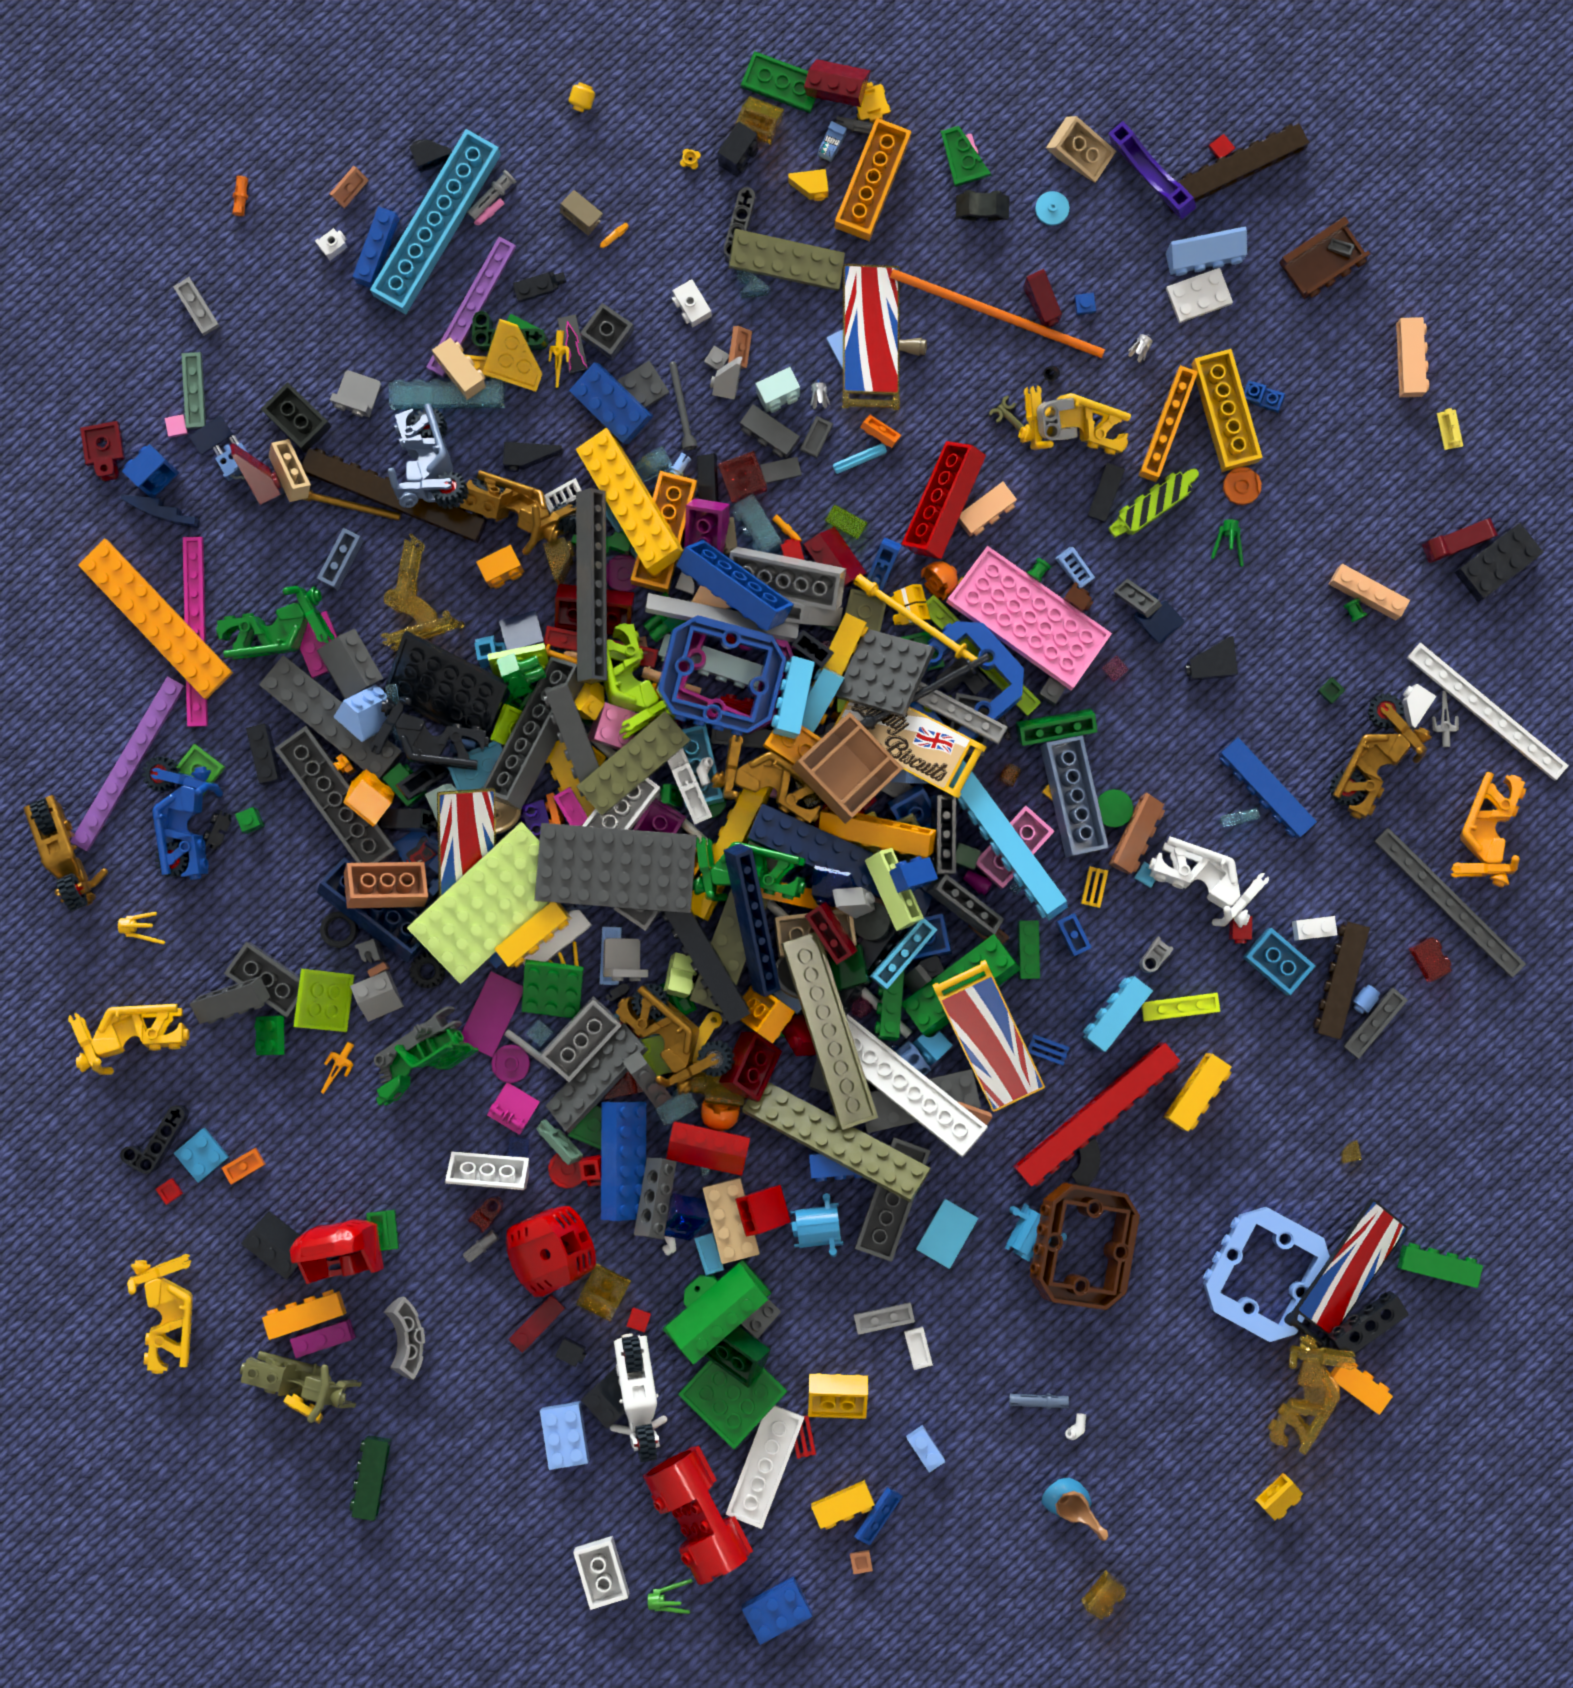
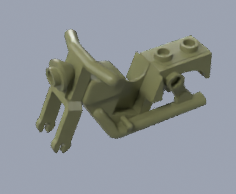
M259 1351L257 1359L249 1357L245 1363H242L240 1374L242 1375L241 1383L264 1388L265 1392L271 1394L278 1392V1396L291 1393L301 1396L305 1402L308 1400L317 1402L307 1418L309 1423H313L324 1405H332L340 1409L355 1408L356 1403L346 1400L347 1394L344 1392L346 1387H360L362 1384L361 1381L357 1382V1380L351 1379L340 1380L335 1385V1382L331 1381L329 1368L325 1364L320 1367L316 1363L313 1365Z

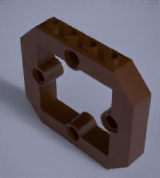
M1063 1182L1043 1199V1204L1040 1208V1221L1037 1226L1036 1243L1033 1247V1261L1030 1265V1278L1045 1300L1054 1303L1107 1310L1127 1293L1140 1215L1126 1193ZM1067 1204L1076 1205L1081 1215L1091 1218L1100 1217L1103 1210L1116 1212L1112 1240L1108 1241L1103 1248L1104 1255L1108 1258L1103 1288L1090 1286L1087 1278L1074 1273L1067 1275L1064 1282L1053 1280L1058 1251L1063 1245L1061 1233Z

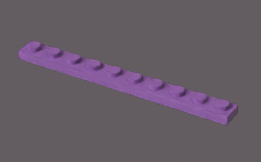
M167 676L76 830V836L72 837L71 843L89 852L186 686Z

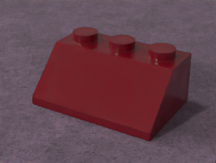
M816 59L808 70L804 89L806 95L810 97L861 107L871 71Z
M835 527L819 533L804 543L803 549L812 562L847 568L844 589L854 583L855 578L859 574L863 576L867 574Z
M741 1032L732 1051V1054L734 1053L735 1055L733 1057V1060H735L734 1064H732L733 1067L726 1074L721 1075L718 1083L735 1094L759 1102L782 1051L757 1032Z

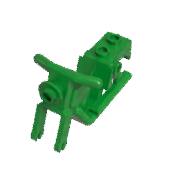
M298 586L283 588L282 592L285 595L296 594L299 603H293L277 609V619L270 626H266L264 620L255 617L253 613L242 614V618L225 616L224 620L217 621L216 633L219 640L230 641V636L240 629L237 640L233 644V649L224 650V657L237 660L296 652L300 649L308 622L318 641L328 643V636L331 640L335 639L322 614L315 607L322 600L320 590L312 587L306 592L304 588ZM255 635L259 638L262 646L251 647Z
M697 837V856L702 876H699L693 882L694 893L699 895L705 892L707 900L726 901L728 899L727 894L716 893L717 885L731 886L725 855L723 854L715 864L712 840L708 838L707 845L706 838L702 837L700 844L699 837ZM733 842L728 847L730 848L741 843L752 848L760 888L764 889L763 893L775 895V892L782 893L783 898L793 900L794 897L800 898L801 894L804 893L806 885L804 878L796 877L790 884L782 885L781 883L784 876L795 867V864L805 865V858L742 842ZM766 857L778 860L777 865L770 873L769 869H767Z

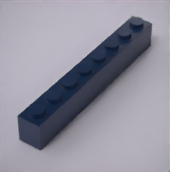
M739 843L725 849L724 855L752 990L766 997L780 991L781 988L753 850Z

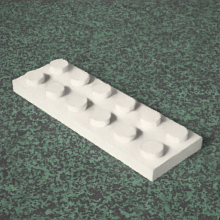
M775 1405L761 1420L725 1515L735 1516L740 1521L760 1529L763 1528L804 1416Z

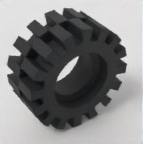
M421 954L419 957H416L410 964L411 968H409L410 978L413 979L417 986L422 988L437 987L438 984L442 983L446 975V968L432 954ZM427 963L435 968L433 977L429 979L424 978L420 973L421 967Z

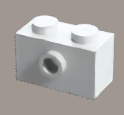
M692 279L672 290L674 296L672 301L677 308L680 307L683 311L681 315L686 324L690 323L693 328L712 317L709 306Z

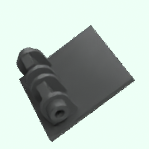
M768 1299L741 1325L755 1339H758L781 1311Z

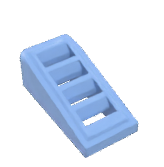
M1074 547L1067 548L1055 558L1074 583H1078L1077 587L1079 589L1095 578ZM1069 555L1072 556V558H1070L1068 561L1064 560ZM1076 561L1077 564L1070 568L1069 565ZM1081 567L1082 570L1074 574V571ZM1084 573H1086L1087 576H1085L1082 580L1079 581L1078 578Z

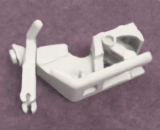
M1169 836L1167 843L1165 842L1162 851L1171 853L1170 859L1173 868L1164 863L1162 853H1159L1156 858H1152L1148 868L1151 869L1150 876L1156 881L1171 883L1179 889H1186L1194 880H1202L1208 888L1209 894L1207 899L1221 907L1224 911V917L1222 919H1213L1212 924L1214 926H1226L1234 918L1238 927L1242 928L1243 925H1247L1250 915L1247 914V909H1243L1263 886L1268 883L1269 877L1263 881L1261 878L1265 873L1259 874L1257 879L1252 882L1251 886L1240 897L1236 865L1231 857ZM1186 859L1198 863L1192 871L1187 865Z

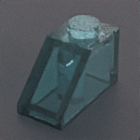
M661 446L643 456L633 467L644 483L659 475L660 471L665 472L670 469L672 463L665 449Z

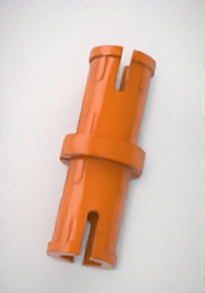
M236 176L232 214L235 216H245L249 180L245 176Z

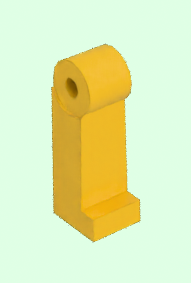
M710 1012L699 1027V1036L692 1060L693 1064L699 1062L697 1060L699 1050L706 1044L713 1030L717 1029L722 1023V1017L718 1012Z

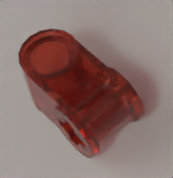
M498 1196L488 1198L468 1221L470 1223L473 1222L484 1233L502 1210L503 1200ZM490 1201L497 1202V1210H492L489 1207Z

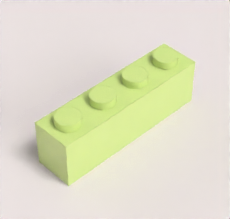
M893 848L879 851L866 859V865L896 931L911 927L924 919L911 889L897 893L889 872L896 868L895 864L899 863Z

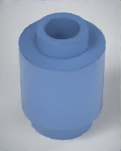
M1367 985L1366 988L1363 987L1352 1001L1354 1004L1353 1008L1361 1014L1364 1012L1369 1013L1379 1000L1380 992L1370 985Z

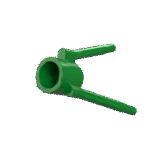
M1227 519L1224 520L1223 526H1219V534L1211 559L1215 558L1224 534L1225 537L1230 538V550H1233L1234 538L1236 537L1239 563L1241 567L1244 566L1240 538L1241 528H1238L1239 521Z

